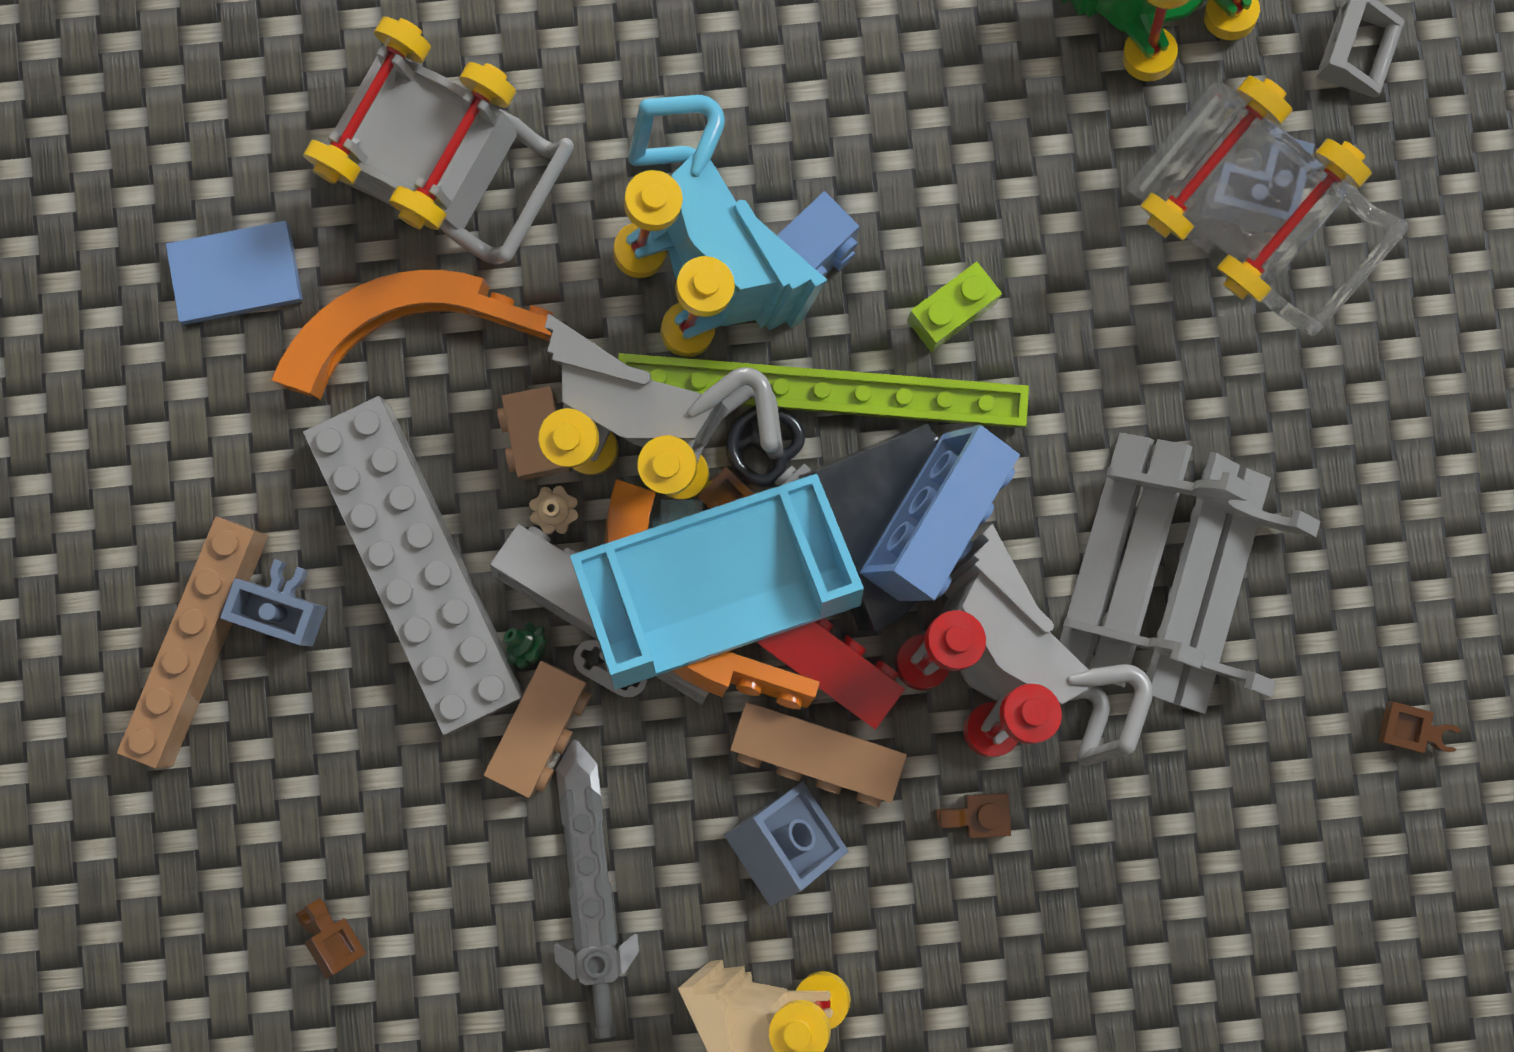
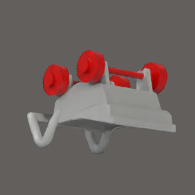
M993 524L990 525L973 540L969 553L956 563L955 569L951 572V583L944 592L948 600L940 616L931 622L926 634L909 638L897 650L894 664L896 672L899 673V679L912 689L929 690L942 683L950 671H960L965 681L972 688L997 701L984 703L974 708L967 715L964 722L963 733L967 745L973 752L982 757L996 758L1012 751L1018 742L1022 744H1037L1049 739L1056 733L1061 723L1062 711L1060 705L1067 701L1088 699L1093 705V711L1077 755V760L1081 765L1088 766L1133 753L1153 697V688L1149 677L1138 667L1127 664L1090 670L1086 668L1050 633L1054 628L1053 622L1036 605ZM1123 682L1130 683L1134 687L1135 694L1120 739L1099 746L1109 717L1110 703L1105 692L1098 686Z

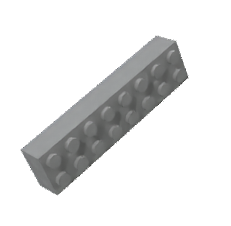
M377 396L303 431L443 735L453 734L521 701L525 693L513 666L508 663V655L390 404L380 396Z

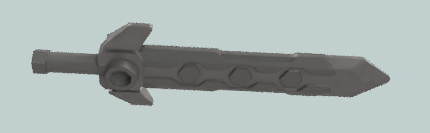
M572 740L556 768L569 871V897L574 944L578 953L575 954V951L556 943L554 944L555 962L572 980L578 978L582 984L592 985L596 1027H594L595 1038L603 1039L617 1036L616 1025L613 1024L609 982H614L620 976V973L625 974L639 953L638 934L635 933L621 944L617 950L612 889L608 877L602 822L604 816L598 764L578 740Z

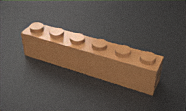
M215 517L117 754L155 769L174 765L232 625V622L220 617L234 578L251 580L268 535L233 521Z

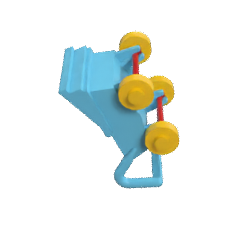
M704 95L649 98L640 102L628 155L630 164L633 166L684 163L671 176L661 171L649 170L633 177L626 188L624 197V209L632 223L619 231L613 246V257L618 268L623 273L635 278H646L658 272L665 261L668 251L676 278L675 292L679 303L673 305L665 313L660 334L667 349L681 357H694L703 353L709 347L714 337L715 328L721 325L728 326L756 320L760 328L766 326L769 331L784 322H787L790 328L796 326L803 321L827 282V279L757 219L745 200H738L736 202L711 161V157L724 129V113L715 100ZM702 113L707 117V125L696 149L689 146L647 149L654 116Z

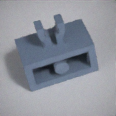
M274 559L270 570L272 581L269 587L234 578L220 617L221 619L297 645H314L327 607L295 596V591L304 583L309 570L296 567L294 577L286 581L283 591L282 587L285 582L283 570L286 562Z

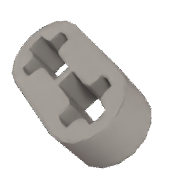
M587 640L576 648L574 664L577 670L584 676L623 697H634L642 693L646 688L648 679L640 681L638 687L630 686L627 690L623 688L614 690L608 669L606 670L597 665H594L591 670L585 667L587 660L582 656L585 650L593 651L595 647L600 648L598 640ZM600 652L599 656L604 660L602 652Z

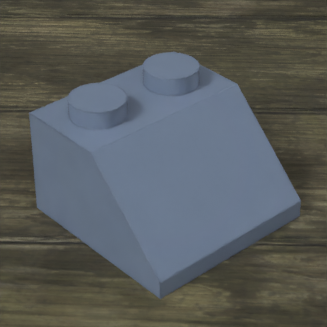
M804 781L754 812L724 834L770 907L802 891L849 852Z

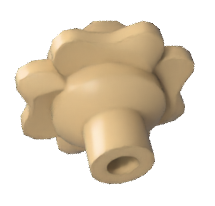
M556 486L553 491L549 487H543L539 496L529 503L531 510L535 511L531 514L530 521L539 525L546 535L552 534L555 530L560 534H564L569 524L578 519V513L574 510L578 505V501L575 497L568 495L562 486Z

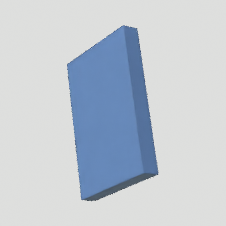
M286 220L166 243L178 319L183 325L303 302L290 224Z

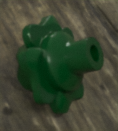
M529 622L524 629L516 630L515 628H510L504 635V642L509 644L506 650L509 654L508 663L524 669L528 664L533 665L541 660L547 645L546 638L543 637L545 628L543 626H535V624Z

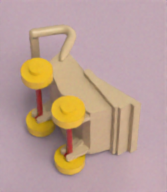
M723 960L709 961L678 988L707 1052H824L830 1040L831 1029L838 1026L844 1020L851 1003L847 985L840 977L826 971L812 973L799 984L796 991H790L786 988L754 983L751 972H745L744 966L724 968Z

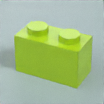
M976 261L910 311L907 322L927 348L933 352L996 305L1002 293Z

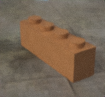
M747 701L730 749L738 753L736 761L760 768L762 761L778 766L776 774L800 781L801 775L804 774L818 779L816 784L818 788L840 794L842 787L858 792L856 800L876 807H880L882 800L892 803L907 756L903 752Z

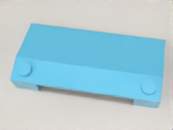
M817 474L570 555L614 690L861 606L864 590Z

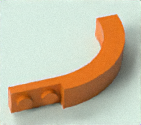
M446 270L399 272L361 284L337 297L322 308L292 340L276 368L272 381L283 388L321 400L336 367L360 340L389 322L413 314L425 312L463 313L550 341L552 333L545 328L548 313L552 316L553 313L530 305L529 310L513 306L515 302L513 299L492 292L491 296L487 297L490 287L484 278Z
M616 479L607 512L605 544L648 530L650 512L656 492ZM730 651L672 670L682 679L720 697H723L729 687V683L736 685L738 691L744 694L759 696L763 693L777 698L776 702L791 709H801V706L808 708L816 697L820 683L819 681L737 655Z

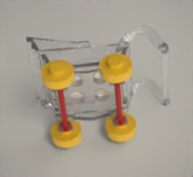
M1249 75L1238 87L1237 92H1235L1224 83L1221 85L1215 80L1125 190L1142 203L1140 207L1150 216L1146 223L1164 238L1172 233L1182 241L1187 237L1208 255L1214 248L1220 252L1225 258L1218 265L1217 270L1227 278L1223 285L1241 300L1249 295L1259 303L1262 301L1283 320L1305 334L1314 336L1319 333L1406 234L1408 223L1404 219L1377 208L1356 189L1363 185L1372 172L1362 162L1366 156L1354 145L1347 141L1340 145L1334 140L1327 138L1315 152L1316 157L1324 164L1322 165L1297 140L1278 126L1293 111L1292 107L1283 99L1287 93L1278 84L1268 78L1262 82ZM1344 201L1362 219L1388 233L1315 317L1312 318L1286 301L1270 285L1341 202Z

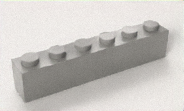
M517 524L490 564L491 575L597 640L570 555L577 552L569 548H565L562 551L550 544V537L538 528L530 526L529 529H526ZM673 671L656 676L701 705L710 693L682 679Z

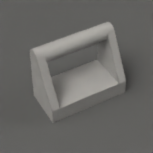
M1344 0L1340 5L1316 78L1367 96H1380L1405 22L1404 19L1378 0ZM1361 20L1385 28L1369 76L1347 62Z

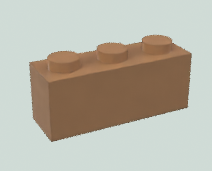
M540 661L483 776L528 798L534 796L537 790L543 793L554 773V770L549 768V765L555 753L557 752L562 755L572 737L573 732L567 728L574 714L581 717L590 701L592 694L586 692L590 683L546 661Z

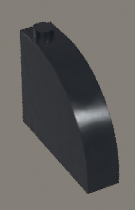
M929 424L907 429L798 476L799 479L814 474L818 475L863 585L861 606L851 609L859 631H877L899 619L918 602L898 601L860 574V571L939 441L936 434L931 431Z

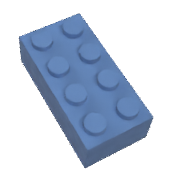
M982 425L944 433L860 571V574L898 601L935 600L943 595L951 583L952 578L950 574L956 563L961 561L972 548L973 540L971 538L976 529L992 514L994 509L993 500L999 490L1006 487L1015 474L1013 466L1020 454Z

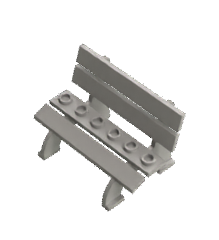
M1120 432L1111 464L1107 471V478L1067 617L1064 620L1060 642L1088 669L1098 637L1101 638L1092 669L1123 664L1131 665L1136 646L1154 651L1150 666L1146 671V675L1152 684L1153 697L1199 713H1206L1216 674L1245 682L1244 688L1267 697H1272L1276 681L1254 672L1220 664L1230 623L1258 524L1280 531L1316 537L1321 521L1300 510H1293L1291 518L1262 511L1271 477L1248 468H1242L1239 464L1219 453L1210 452L1207 465L1202 473V480H1197L1195 483L1183 481L1193 448L1188 444L1157 439L1148 474H1146L1145 470L1154 440L1149 437ZM1141 486H1144L1104 627H1101ZM1179 494L1196 496V504L1191 512L1190 525L1184 546L1180 551L1179 564L1173 585L1168 593V602L1162 624L1157 632V638L1139 636ZM1126 682L1116 683L1114 685L1125 687Z

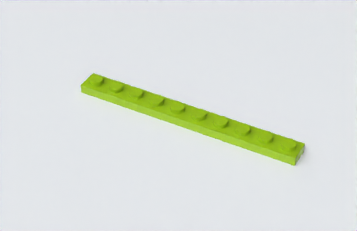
M619 353L618 357L619 361L629 367L647 371L653 381L701 394L731 371L745 367L753 368L761 372L768 379L772 392L776 397L778 408L784 410L1024 429L1027 424L1028 385ZM755 398L748 399L740 406L755 407Z

